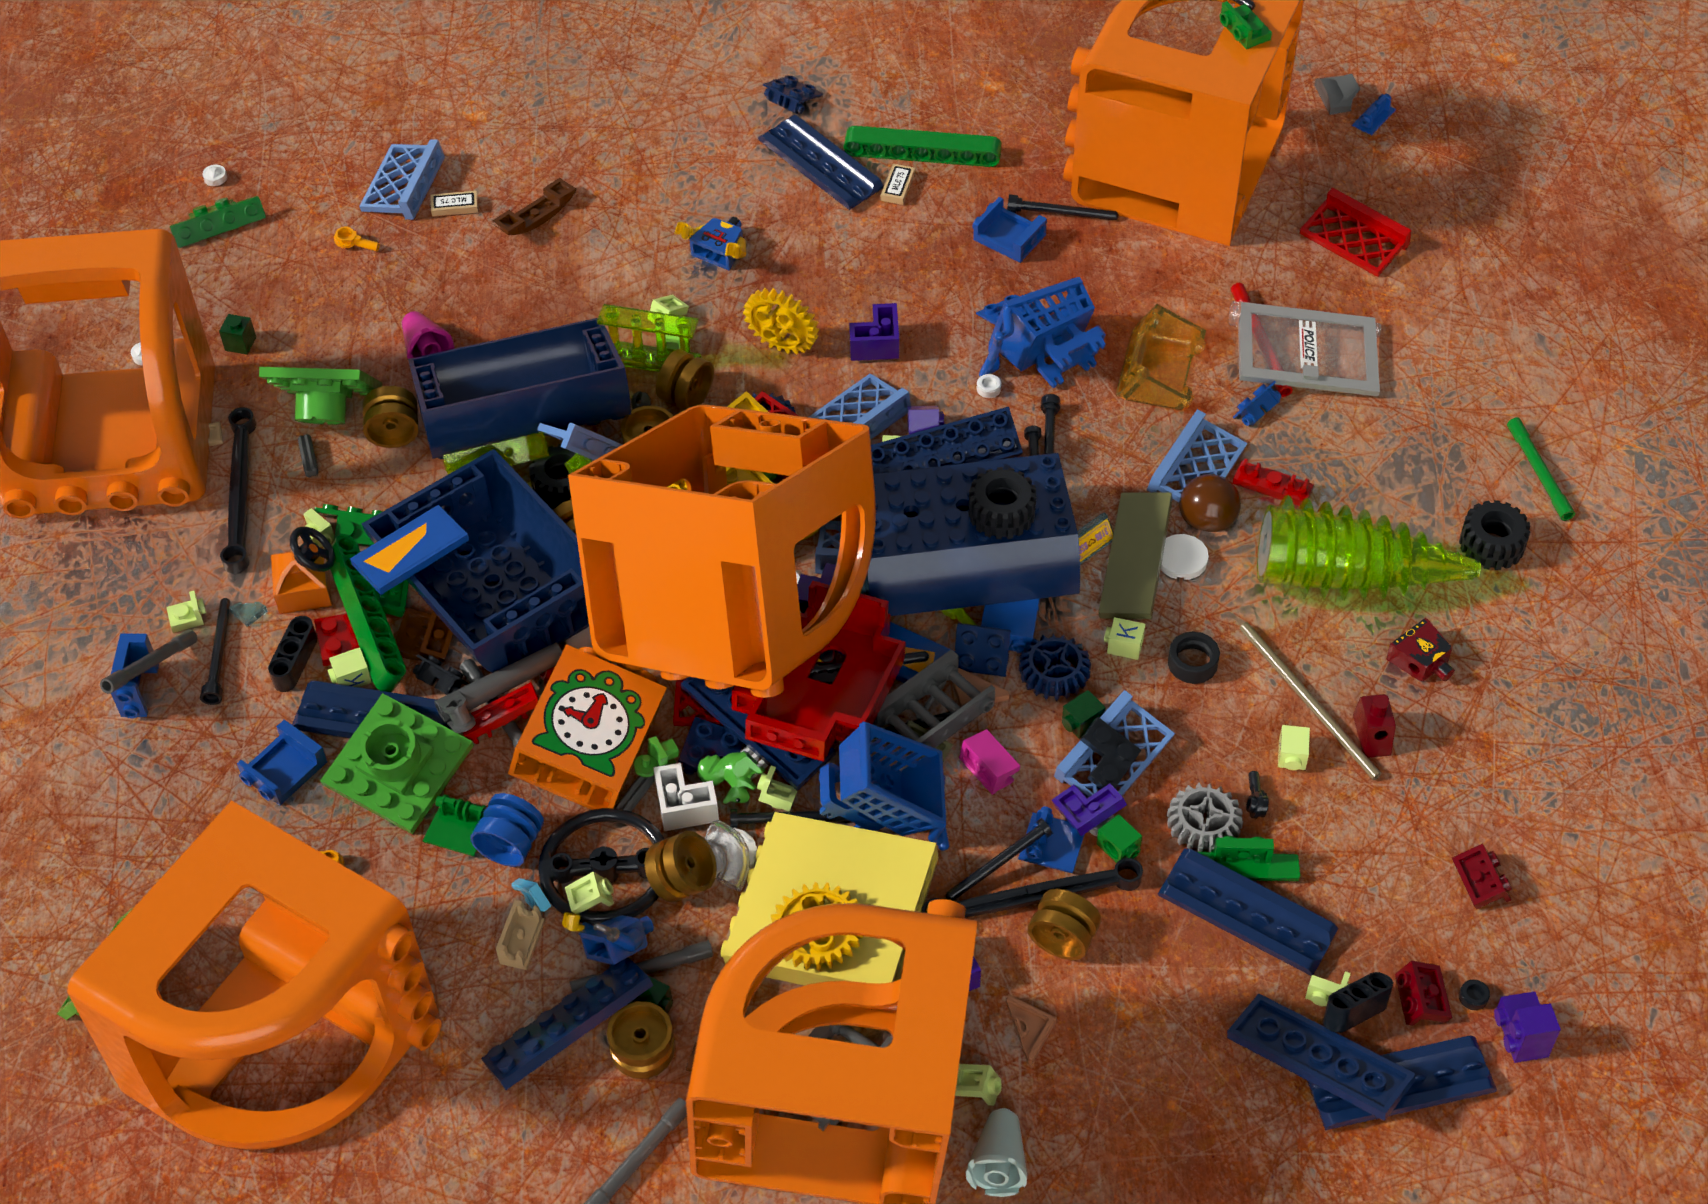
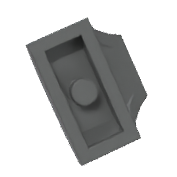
M1353 74L1315 78L1314 86L1329 115L1351 111L1352 101L1360 91V87Z

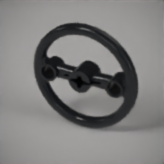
M618 808L593 809L566 820L549 836L539 858L540 884L548 901L563 915L565 912L573 913L571 912L569 901L558 892L554 881L565 884L570 882L574 876H586L595 872L601 877L607 878L611 884L618 879L621 873H638L640 877L647 878L645 864L643 863L649 848H642L635 855L617 856L612 848L605 846L593 850L589 858L572 859L566 853L555 855L560 844L574 831L593 823L618 822L638 829L650 839L652 844H655L665 839L659 829L641 815ZM560 867H567L565 869L558 870ZM650 886L641 897L627 906L608 911L585 910L578 915L581 916V923L586 922L591 925L600 924L621 915L634 918L651 907L659 896Z

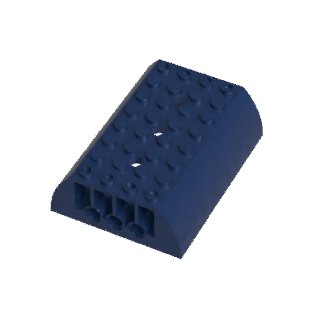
M601 317L408 359L433 459H447L453 454L461 452L469 454L484 447L496 448L501 446L502 443L510 441L522 442L528 437L548 436V434L537 430L540 423L567 431L569 423L578 426H594L604 420H620L625 418L626 415L632 414L625 366Z
M495 449L362 523L365 533L375 544L439 505L468 534L469 541L406 580L475 659L492 673L555 642L559 645L589 627L577 535ZM463 551L471 552L465 556L459 555ZM491 581L499 582L495 586L487 585Z
M1059 453L874 474L876 526L871 561L864 585L866 595L889 601L888 614H891V616L1080 594L1078 531ZM997 467H1003V470L1013 468L1014 472L1017 473L1021 471L1025 474L1024 478L1029 477L1032 480V485H1035L1037 494L1035 519L1028 531L1023 530V534L1020 536L1015 534L1011 539L1002 537V540L996 539V536L987 537L984 531L978 532L976 525L973 526L971 524L968 511L957 509L959 506L969 507L971 483L974 479L977 480V476L980 473L986 474V470L991 468L993 471L997 470ZM1003 501L995 502V504L999 505L1011 504ZM907 512H915L918 515L911 518L905 514Z

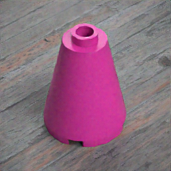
M413 311L404 316L402 329L408 359L455 349L451 335L422 313Z

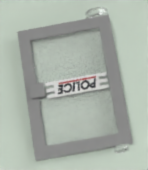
M1232 301L1229 311V325H1238L1239 380L1267 384L1275 381V385H1288L1378 397L1380 385L1377 338L1380 337L1381 323H1376L1375 318Z

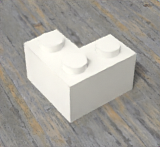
M681 763L653 767L664 831L719 822L713 781L685 785Z

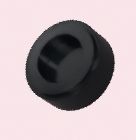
M1474 979L1463 983L1459 992L1460 1002L1470 1010L1483 1009L1490 998V990L1487 985Z

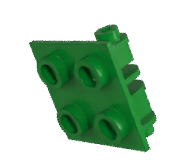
M446 794L438 796L435 806L439 808L422 841L474 857L477 850L471 843V834L478 821L483 818L484 810L487 806L476 805L471 801L466 802L463 799L451 798Z

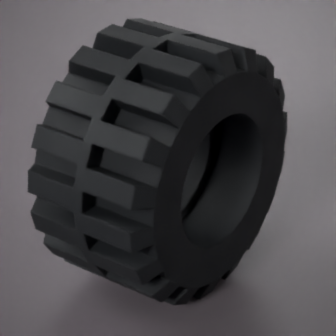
M558 444V447L549 446L546 451L542 449L538 452L539 456H534L532 459L533 463L529 466L532 489L551 509H555L560 504L571 500L569 478H556L568 477L572 472L592 462V460L560 447L561 444Z
M997 467V470L994 471L992 468L986 470V474L980 473L977 476V480H973L969 490L968 513L971 524L973 526L976 525L978 532L984 531L985 536H996V539L1002 540V537L1011 539L1015 534L1017 536L1022 535L1023 530L1028 531L1035 519L1037 495L1035 485H1032V480L1029 477L1024 478L1025 474L1023 472H1014L1013 468L1003 470V467ZM1003 501L1011 504L999 505L995 504V502Z
M1488 500L1484 501L1483 505L1480 503L1474 505V508H1470L1462 527L1459 539L1461 551L1466 553L1465 557L1468 560H1474L1473 564L1477 566L1483 565L1484 569L1489 570L1490 567L1495 570H1501V567L1505 569L1511 568L1512 564L1516 565L1520 558L1523 557L1530 536L1531 526L1530 522H1527L1526 515L1520 514L1521 510L1517 507H1511L1510 503L1502 504L1498 500H1494V503ZM1488 533L1497 534V535H1499V536H1501V537H1495V536H1492V535H1490V534H1488Z

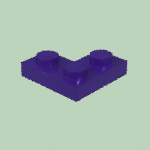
M1108 784L1089 798H1086L1075 785H1072L1052 799L1057 810L1080 836L1127 805L1124 798L1111 784Z

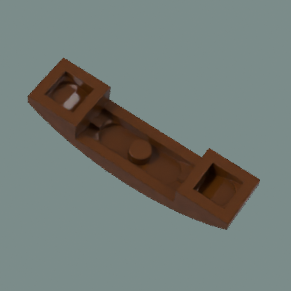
M558 178L543 188L542 197L517 213H513L510 210L506 211L492 220V224L507 235H519L529 232L555 216L576 193V188L563 179Z

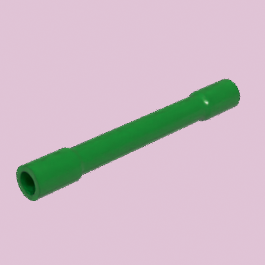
M1519 417L1509 420L1507 423L1509 431L1520 445L1541 481L1562 521L1570 520L1574 517L1575 511L1547 468L1523 422Z

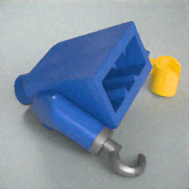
M565 912L562 921L564 928L574 932L578 931L587 959L612 965L646 948L648 945L646 934L654 930L653 923L648 916L638 919L621 915L593 926L586 922L580 925V915Z

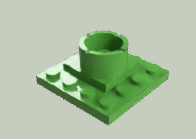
M259 367V377L267 380V384H273L274 387L287 391L289 394H296L295 421L301 423L324 424L327 422L328 425L345 424L346 398H352V392L366 396L373 389L382 387V382L361 370Z
M382 693L320 782L323 786L413 835L474 744L466 737L453 732L451 729Z

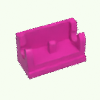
M987 729L963 741L959 759L992 795L1014 781L1011 775L1017 773L1021 766Z

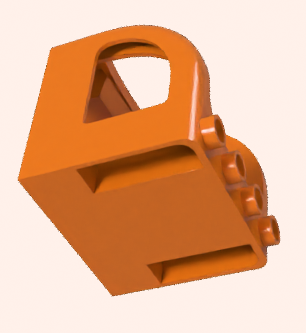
M1121 0L1108 16L1092 48L1088 49L1079 46L1073 56L1071 75L1078 76L1079 83H1075L1071 89L1067 109L1070 112L1077 113V117L1071 120L1065 137V146L1074 148V154L1071 153L1067 159L1063 180L1072 182V198L1080 205L1094 209L1117 211L1119 216L1230 246L1284 126L1304 0H1252L1255 3V8L1252 11L1272 32L1271 40L1246 49L1224 27L1211 54L1208 56L1136 39L1128 35L1135 19L1152 9L1176 2L1203 0ZM1205 0L1218 2L1228 1L1229 3L1235 4L1233 8L1241 6L1233 0Z
M147 229L0 240V291L17 288L25 304L129 296L130 281L140 282L139 323L143 368L62 374L56 357L48 351L40 349L13 351L0 321V502L3 511L8 516L24 519L33 514L61 512L66 515H78L85 510L112 508L118 511H129L136 506L165 504L168 506H181L187 502L198 500L204 495L207 482L209 424L212 417L215 363L176 240L170 232L163 229ZM173 308L183 335V338H178L174 340Z
M697 405L682 411L568 475L592 647L599 657L604 660L617 662V666L623 669L635 671L649 668L659 670L661 677L666 680H681L687 677L705 679V685L711 689H725L735 685L750 688L751 694L756 697H773L784 691L783 677L818 653L839 633L860 596L871 561L876 526L875 485L870 430L867 425L715 405ZM726 467L787 475L789 477L778 484L748 480L727 485ZM680 479H683L687 485V490L668 488V486ZM842 514L839 553L829 590L814 618L802 629L794 558L795 545Z
M232 800L76 970L67 987L69 997L116 1083L124 1094L191 1136L213 1145L233 1149L257 1150L283 1147L312 1138L334 1127L366 1102L412 1045L421 1051L428 1049L436 1040L442 1026L441 1020L435 1017L438 1014V1008L405 905L393 894ZM251 887L261 893L265 901L247 920L239 935V946L244 958L198 1011H191L163 1001L158 990L160 982L241 890ZM322 1017L370 1046L362 1062L343 1084L311 1103L278 1111H250L212 1101L214 1092L246 1055L277 1046L299 1035Z
M945 899L929 902L927 913L868 904L839 903L815 906L794 912L774 921L749 938L732 955L721 970L704 1007L686 1099L690 1172L694 1176L706 1180L863 1204H936L951 1131L978 921L964 919L965 907L958 902ZM835 935H857L886 939L905 950L902 978L900 980L889 983L826 981L808 984L775 996L744 1018L752 997L771 970L796 949L812 941ZM848 1025L888 1031L892 1034L893 1040L888 1047L882 1048L795 1034L820 1026ZM759 1108L879 1126V1128L875 1131L828 1124L825 1130L822 1131L818 1128L820 1123L759 1114Z

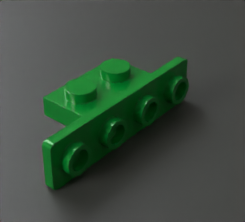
M258 196L237 203L233 199L222 198L215 201L213 206L206 207V205L194 208L193 212L188 214L189 219L170 225V230L176 240L177 247L181 248L266 218V214Z
M323 504V508H314V511L321 516L337 518L334 540L339 534H348L359 545L371 546L374 544L365 533L362 523L383 511L372 510V514L363 513V509L348 507L347 511L338 510V506Z
M1225 836L1223 838H1216L1214 852H1198L1250 880H1300L1299 856L1297 854H1273V839Z

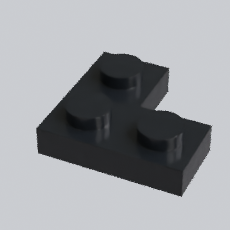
M1099 717L1094 719L1080 739V741L1101 756V759L1087 777L1100 789L1108 784L1116 788L1141 752V749Z

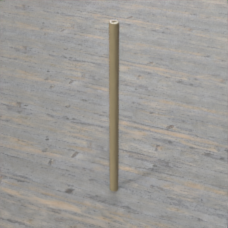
M1248 622L1243 623L1240 626V630L1371 779H1378L1381 776V772L1252 626Z

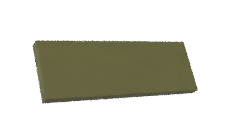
M1172 492L1121 493L1098 612L1100 619H1114V617L1121 619H1152L1173 500Z

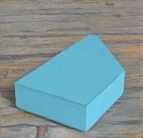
M521 878L511 883L515 891L522 892L526 898V903L532 909L535 905L540 911L544 912L551 907L538 883Z

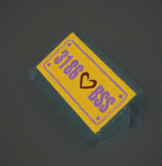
M1105 512L1078 530L1080 565L1112 542L1114 532Z

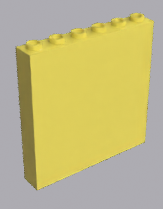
M774 812L771 822L766 824L763 845H759L757 848L755 867L749 870L746 892H742L740 895L738 914L731 919L730 936L722 944L721 957L724 958L726 965L732 955L749 938L772 923L771 914H777L776 904L784 905L782 897L792 898V889L799 893L803 892L802 886L804 884L809 890L813 889L815 882L818 883L819 889H823L826 883H829L830 890L832 891L835 887L840 886L841 893L849 891L851 900L857 899L858 904L922 912L938 861L937 844ZM824 899V905L830 904L827 899ZM864 936V938L859 939V948L851 947L852 957L845 954L842 955L843 964L833 960L832 968L830 969L826 963H823L820 971H817L815 964H811L807 971L803 962L799 966L794 967L792 959L787 962L783 959L771 970L766 978L804 986L826 981L894 982L901 978L905 950L889 940ZM823 941V942H820V943H818V944H819V945H824V944H826V943H828V942ZM808 943L803 948L807 951V954H810V945Z

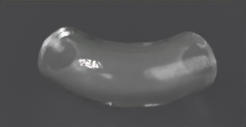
M714 820L706 832L705 840L722 856V865L716 879L733 890L741 891L750 869L749 848L740 832L727 823Z

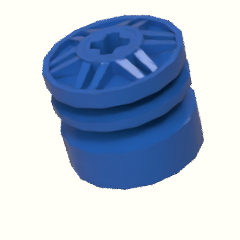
M506 793L495 794L491 797L488 807L484 810L483 818L478 821L471 834V843L477 851L491 861L510 867L520 866L524 863L530 852L532 842L536 840L538 832L542 829L544 818L537 808L520 797Z

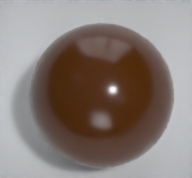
M1204 474L1195 477L1184 487L1179 501V508L1183 519L1190 526L1201 531L1217 532L1225 530L1235 523L1240 513L1241 500L1238 490L1231 481L1220 475Z

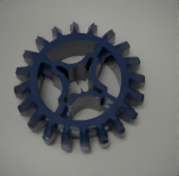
M1052 633L1050 638L1042 634L1040 641L1033 638L1031 645H1026L1024 652L1020 655L1019 672L1022 683H1026L1027 690L1034 689L1035 696L1041 693L1044 694L1045 700L1049 696H1054L1056 701L1060 696H1064L1068 700L1070 693L1077 696L1079 689H1084L1086 681L1090 678L1091 662L1088 651H1083L1082 643L1076 644L1074 638L1066 640L1064 634L1061 638H1057L1054 633ZM1035 666L1039 667V670L1042 671L1043 673H1040V672L1035 668Z

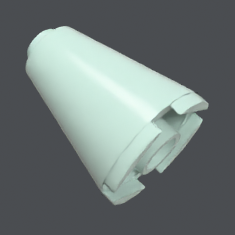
M1001 1108L991 1112L967 1165L966 1180L974 1189L977 1186L985 1189L986 1195L996 1197L1012 1196L1019 1193L1020 1187L1027 1185L1028 1175L1019 1118L1011 1110Z

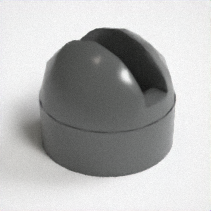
M636 392L631 399L632 409L651 406L649 395L646 392Z

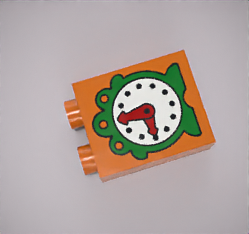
M566 644L515 747L508 774L591 810L600 808L613 809L634 766V761L638 757L656 718L667 687L658 684L657 679L646 670L628 671L609 663L608 660L602 659L591 647L577 649Z

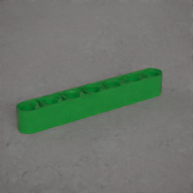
M851 126L846 131L843 149L844 152L853 157L994 167L999 164L1002 143L1000 139L994 136Z
M339 534L332 543L335 552V563L330 571L375 687L380 691L393 692L406 673L405 664L375 588L351 564L350 558L361 552L356 540L348 534Z

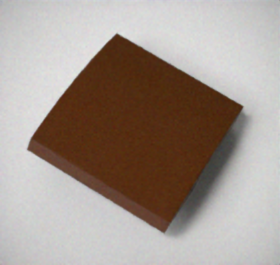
M406 607L395 641L402 658L422 661L417 657L418 654L426 659L431 655L444 662L453 632L434 611H432V614Z

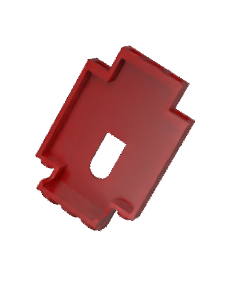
M812 581L810 584L808 608L805 613H800L802 629L808 625L820 609L830 585L817 581ZM860 593L852 613L839 633L818 653L783 677L784 691L779 695L766 698L756 697L751 694L750 688L734 686L732 689V710L748 714L746 718L745 739L824 762L835 740L843 742L862 722L873 725L905 658L906 642L888 637L891 614H888L889 601ZM838 650L846 656V659L832 685L808 678L823 652Z

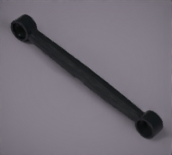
M245 407L234 409L228 416L234 433L229 487L228 546L221 551L220 558L225 570L232 574L241 573L249 566V558L243 547L248 496L249 434L255 430L256 421L253 412ZM241 419H249L244 424H236ZM235 555L242 556L236 562H227L229 558Z
M1123 858L1116 863L1115 868L1112 870L1031 884L958 901V903L965 907L966 918L1039 904L1044 893L1052 889L1068 890L1079 895L1116 885L1122 890L1132 891L1141 884L1143 868L1137 860ZM1129 869L1138 876L1134 879H1124L1118 873L1121 870ZM940 898L926 901L922 907V912L927 913L929 902Z

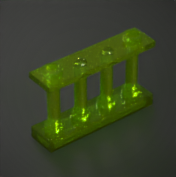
M603 304L597 324L608 326L609 335L625 367L660 372L667 357L675 351L674 349H667L666 335L679 337L681 350L693 354L694 358H701V354L690 352L689 338L693 339L699 323L698 318ZM618 327L632 329L633 343L619 340ZM642 331L656 333L657 347L643 345Z
M537 432L443 454V463L447 474H450L493 449L510 466L549 457L544 433Z

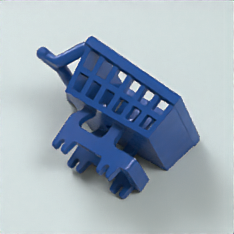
M1075 277L1005 301L989 340V354L979 372V376L992 374L999 369V353L1020 371L1036 364L1038 372L1052 388H1056L1057 382L1060 385L1063 384L1064 379L1061 373L1076 365H1080L1085 371H1088L1090 366L1096 367L1097 362L1093 356L1098 353L1100 348L1104 349L1106 334L1100 326L1085 332L1095 307L1083 285L1082 279ZM1067 291L1068 294L1066 299L1063 296L1062 292ZM1056 295L1060 303L1055 304L1051 296ZM1045 299L1050 307L1045 309L1039 300ZM1033 302L1039 312L1035 313L1028 304ZM1022 306L1029 316L1023 317L1017 310V307ZM1050 356L1054 363L1047 364L1045 358Z
M867 722L859 724V727L839 745L840 767L834 763H828L820 768V802L822 805L820 814L823 816L827 814L828 819L841 816L855 823L854 827L878 831L887 827L901 836L930 829L928 840L936 843L939 850H948L949 841L946 829L944 790L946 778L943 771L942 751ZM875 737H876V738H879V739H878L877 741H875L874 743L871 742V740H873ZM886 742L890 743L886 747H882V745ZM898 746L902 747L901 749H899V750L896 751V752L893 751V750L896 749ZM909 751H914L910 755L904 756ZM922 755L925 756L924 758H922V759L916 761V759L919 758L920 756H922ZM894 761H898L897 763L890 766V764ZM840 782V800L836 796L835 783Z

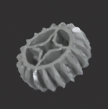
M1198 783L1195 789L1188 785L1185 788V792L1179 790L1176 798L1171 800L1170 808L1167 811V826L1171 829L1172 838L1178 837L1177 842L1179 845L1186 843L1188 849H1193L1194 847L1197 848L1198 852H1203V850L1214 852L1216 838H1223L1225 836L1238 838L1243 825V812L1241 808H1238V800H1231V792L1223 794L1221 786L1217 789H1212L1211 783L1207 785V788L1202 787ZM1204 813L1207 814V815H1206V824H1203Z

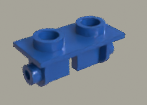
M1381 94L1378 100L1352 126L1373 135L1396 111L1395 108L1390 106L1391 96L1389 94Z
M1273 381L1268 387L1262 384L1253 392L1255 398L1250 400L1247 397L1237 406L1240 411L1233 418L1240 415L1242 422L1246 426L1254 425L1269 410L1280 403L1281 394L1271 388L1276 382Z

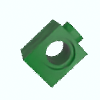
M1118 814L1098 829L1097 845L1116 863L1123 858L1135 859L1139 855L1142 835L1121 815Z

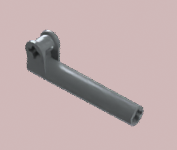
M555 642L435 700L434 704L444 723L449 725L453 732L462 733L468 731L476 724L475 718L469 712L470 710L555 667L562 654V650Z

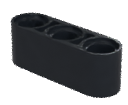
M297 616L291 620L269 663V674L277 691L287 692L297 685L317 643V635L312 620L307 616Z
M1373 972L1329 995L1322 1021L1323 1025L1330 1031L1342 1033L1383 1012L1388 1006L1394 983L1393 980L1384 973Z

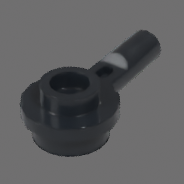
M1251 771L1248 774L1251 795L1247 800L1246 811L1250 812V817L1253 819L1258 817L1264 818L1268 810L1269 798L1267 793L1261 790L1259 772Z

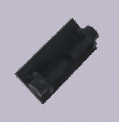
M419 654L417 655L422 660L421 664H417L413 669V674H415V678L433 686L438 678L439 680L434 688L446 695L460 689L462 683L465 685L469 684L462 679L463 673L452 667H449L448 671L441 667L443 662L429 655L426 659Z

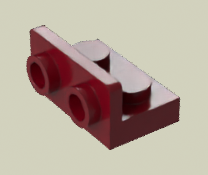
M1482 843L1452 857L1476 909L1500 898H1504L1506 903L1512 900L1508 891L1512 890V887L1506 875L1500 876L1497 867L1501 866L1494 850L1488 852Z
M1411 960L1396 972V985L1406 1025L1413 1026L1421 1019L1446 1023L1453 1018L1440 965Z

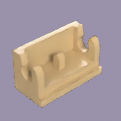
M514 900L496 946V952L500 964L527 970L543 929L545 918H542L540 909L534 905L532 911H528L524 908L525 905L522 901Z

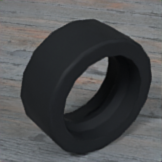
M1195 631L1185 632L1175 637L1170 644L1168 666L1171 673L1179 680L1192 684L1203 683L1211 679L1218 668L1220 656L1218 644L1212 637ZM1186 649H1197L1206 653L1210 660L1203 666H1189L1178 658V653Z

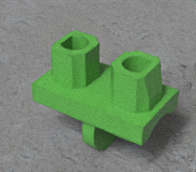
M656 736L649 738L647 755H640L634 761V770L637 775L651 777L654 775L653 767L675 764L676 760L674 758L679 756V749L674 740L669 739L660 743Z

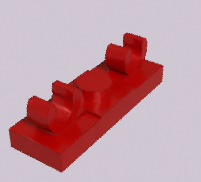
M1246 458L1241 461L1233 478L1234 485L1305 508L1314 484L1310 483L1309 479L1303 481L1297 479L1294 474L1290 477V475L1269 468H1263L1260 463H1257V465L1248 463Z
M530 682L472 712L471 714L475 718L476 724L468 731L463 732L464 737L471 741L473 740L475 744H479V736L486 733L491 738V730L508 724L521 715L526 720L528 718L526 712L535 708L539 701L532 683Z

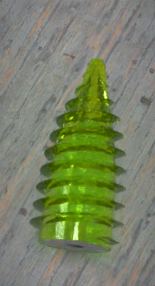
M1286 495L1279 505H1268L1262 521L1257 552V578L1259 583L1264 584V587L1268 584L1280 585L1284 597L1291 586H1299L1303 599L1306 598L1311 588H1319L1323 600H1325L1330 589H1339L1342 601L1346 599L1350 590L1358 589L1361 599L1364 601L1369 590L1378 588L1384 600L1390 588L1399 587L1402 595L1405 596L1409 586L1421 584L1423 590H1425L1426 584L1438 582L1444 584V582L1473 580L1474 578H1479L1481 573V563L1476 562V559L1460 555L1459 552L1454 553L1446 550L1441 543L1433 545L1427 542L1426 535L1422 531L1418 532L1415 537L1410 536L1409 528L1405 522H1400L1393 530L1386 515L1380 516L1376 523L1373 524L1371 516L1366 509H1363L1356 519H1353L1351 510L1347 505H1343L1338 513L1334 515L1331 504L1328 501L1323 502L1319 509L1314 511L1309 498H1305L1298 508H1294L1291 496Z

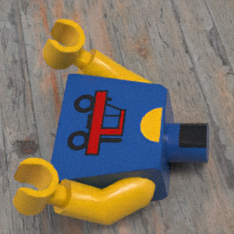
M731 217L727 222L718 218H712L708 223L696 228H691L689 224L684 222L677 223L674 234L682 235L684 240L690 239L691 256L730 270L736 259L744 258L747 254L746 240L743 238L741 229L742 223L736 217Z

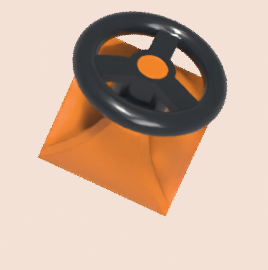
M298 527L290 535L292 551L271 555L273 595L279 614L332 606L329 570L335 563L334 549L329 540L319 531L310 527ZM299 536L304 542L300 547L298 546ZM310 536L317 539L323 547H319L314 543Z

